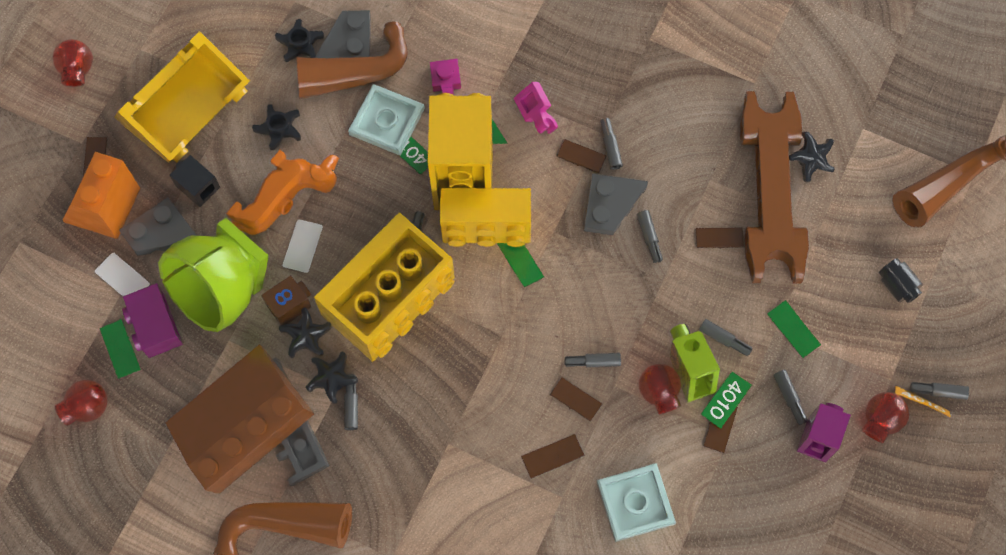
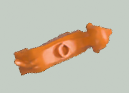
M279 150L270 161L277 169L266 176L254 202L242 210V205L236 201L226 213L228 218L232 220L231 222L238 229L250 235L263 233L281 214L286 215L293 207L292 199L301 189L312 188L322 193L330 192L337 181L334 170L339 157L330 155L321 164L316 165L301 158L288 160L285 153Z

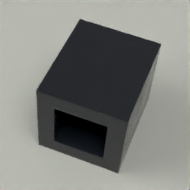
M191 155L185 160L178 162L170 174L175 186L199 207L220 188L216 177Z

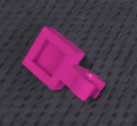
M458 59L430 62L433 92L442 91V93L454 95L453 90L461 89Z
M531 82L513 98L525 122L534 121L535 128L540 134L547 130L548 134H551L558 128L555 119L546 112L551 107V104L539 82Z

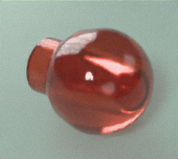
M76 39L62 41L56 46L52 56L54 67L61 74V84L69 87L83 86L85 84V75L92 67V52L82 41Z
M654 364L646 368L639 378V391L645 401L655 405L658 415L681 407L678 398L681 389L678 373L666 364Z
M80 380L67 389L64 400L55 405V411L66 426L75 421L90 422L98 419L105 412L108 397L106 391L99 383L92 380Z
M882 392L873 396L865 410L867 422L862 428L863 433L879 443H884L888 435L900 432L909 420V408L905 400L892 392Z

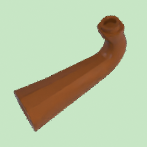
M395 21L384 25L383 37L389 43V50L383 56L351 58L296 57L299 99L375 83L396 74L403 67L408 54L407 44L404 39V27L401 26V23Z
M1006 135L998 138L993 143L969 152L929 176L895 193L892 202L901 220L911 227L924 226L946 203L982 171L1002 159L1006 161Z
M268 502L238 507L223 520L213 554L239 555L237 549L238 539L249 529L285 534L342 549L350 532L352 506L350 503Z

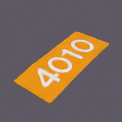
M895 386V394L926 405L951 417L949 410L908 390Z

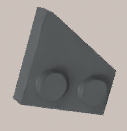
M370 10L342 11L315 58L370 57Z
M592 174L584 231L614 235L622 220L628 216L638 198L646 191L648 181Z
M168 197L119 230L137 256L151 254L156 250L166 251L177 241L190 235L197 236Z

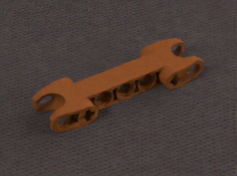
M746 91L744 96L743 113L740 122L741 145H755L758 227H746L744 238L745 259L752 283H761L765 271V262L772 259L783 261L788 266L793 284H802L805 276L806 260L809 251L808 230L806 227H793L789 146H800L802 139L801 113L794 92H785L782 110L777 113H768L762 110L757 102L755 91Z

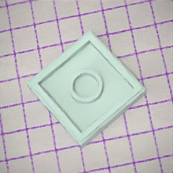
M373 84L348 130L349 135L401 156L425 106L420 102Z
M657 463L597 480L615 542L676 524Z

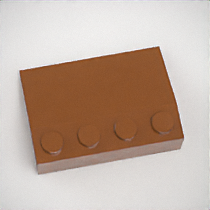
M259 344L166 422V425L188 467L204 489L220 494L311 418L314 412L263 346Z

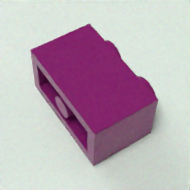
M157 283L123 296L126 307L122 308V312L127 324H133L136 333L132 334L131 337L138 352L142 350L148 358L183 345L165 294Z
M820 403L808 418L797 452L826 463L839 450L851 415L843 412L844 409L836 404Z

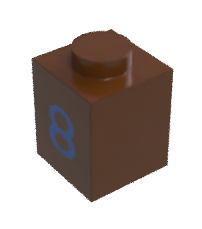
M291 275L261 295L264 303L280 325L288 324L300 316L302 308L305 307L307 310L311 308L308 297L311 296L310 291L302 281L297 283Z

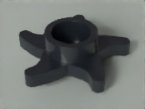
M301 19L296 20L294 27L288 34H275V39L288 47V52L283 56L285 62L291 61L299 54L315 58L316 54L312 45L316 40L324 38L323 31H308L302 27Z
M269 104L267 106L266 122L261 125H253V132L270 135V150H275L283 138L291 137L296 141H300V133L292 126L293 120L300 116L299 110L296 109L283 113L274 111L273 105Z
M802 132L804 146L799 151L789 155V161L797 160L803 166V181L810 182L813 172L817 169L834 172L835 168L829 165L826 158L834 140L827 139L825 143L817 144L809 132Z
M304 307L301 310L302 318L298 324L279 326L281 333H288L293 338L288 352L290 358H294L296 352L301 349H308L319 356L324 355L323 350L318 345V341L321 336L332 328L330 322H326L323 325L314 324L307 308Z
M340 352L339 357L330 364L316 357L311 359L312 363L317 366L318 375L306 385L305 388L308 392H312L317 388L325 389L329 400L336 404L338 401L336 398L337 392L343 386L358 382L356 376H349L344 372L347 359L345 352Z

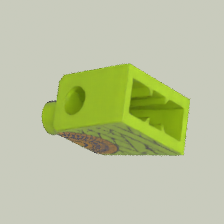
M686 324L673 327L670 330L673 338L670 358L687 403L715 394L720 368L701 331L690 333Z

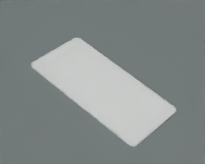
M300 219L297 220L282 266L308 273L323 226Z
M111 253L95 270L97 275L122 296L150 285L146 279L115 253Z

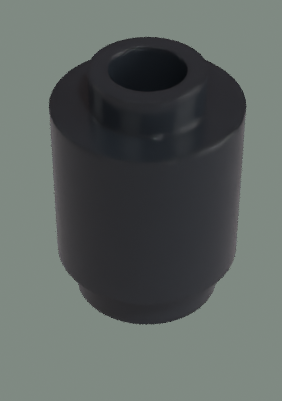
M898 258L889 262L879 271V274L882 276V283L899 303L904 300L910 303L922 294L920 288L923 286V283L905 262L902 263Z

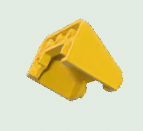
M199 31L131 101L127 102L116 113L114 118L169 163L173 159L177 163L189 151L185 146L228 102L233 99L237 103L248 92L245 86L250 80Z

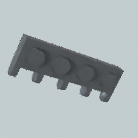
M276 357L273 358V361L287 377L280 360ZM308 420L282 441L285 450L276 455L279 462L289 458L294 467L296 475L287 480L290 486H294L330 466Z

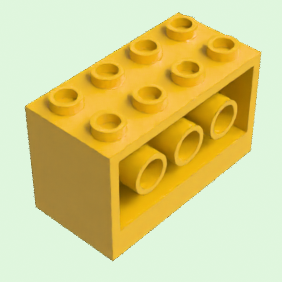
M440 93L437 96L429 95L428 170L434 210H440L441 188H492L493 141L491 96H485L481 93H471L468 96H454L450 93Z
M399 212L314 299L321 316L373 362L378 356L382 358L391 350L393 346L391 343L399 335L402 337L410 331L413 326L412 321L419 314L425 315L432 308L433 300L440 293L445 294L450 290L455 278L453 258Z

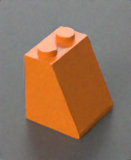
M98 152L94 153L63 218L65 223L118 239L120 235L119 230L123 228L140 191L138 183L124 161Z

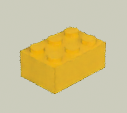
M441 188L440 226L443 243L456 247L464 246L466 243H477L479 246L484 247L493 246L495 243H507V245L512 247H520L525 243H530L531 188Z

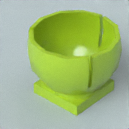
M224 218L217 223L215 236L190 235L173 243L162 254L158 267L160 278L163 279L162 283L168 294L186 317L204 330L219 332L232 325L250 303L252 294L255 295L263 289L269 255L232 222Z

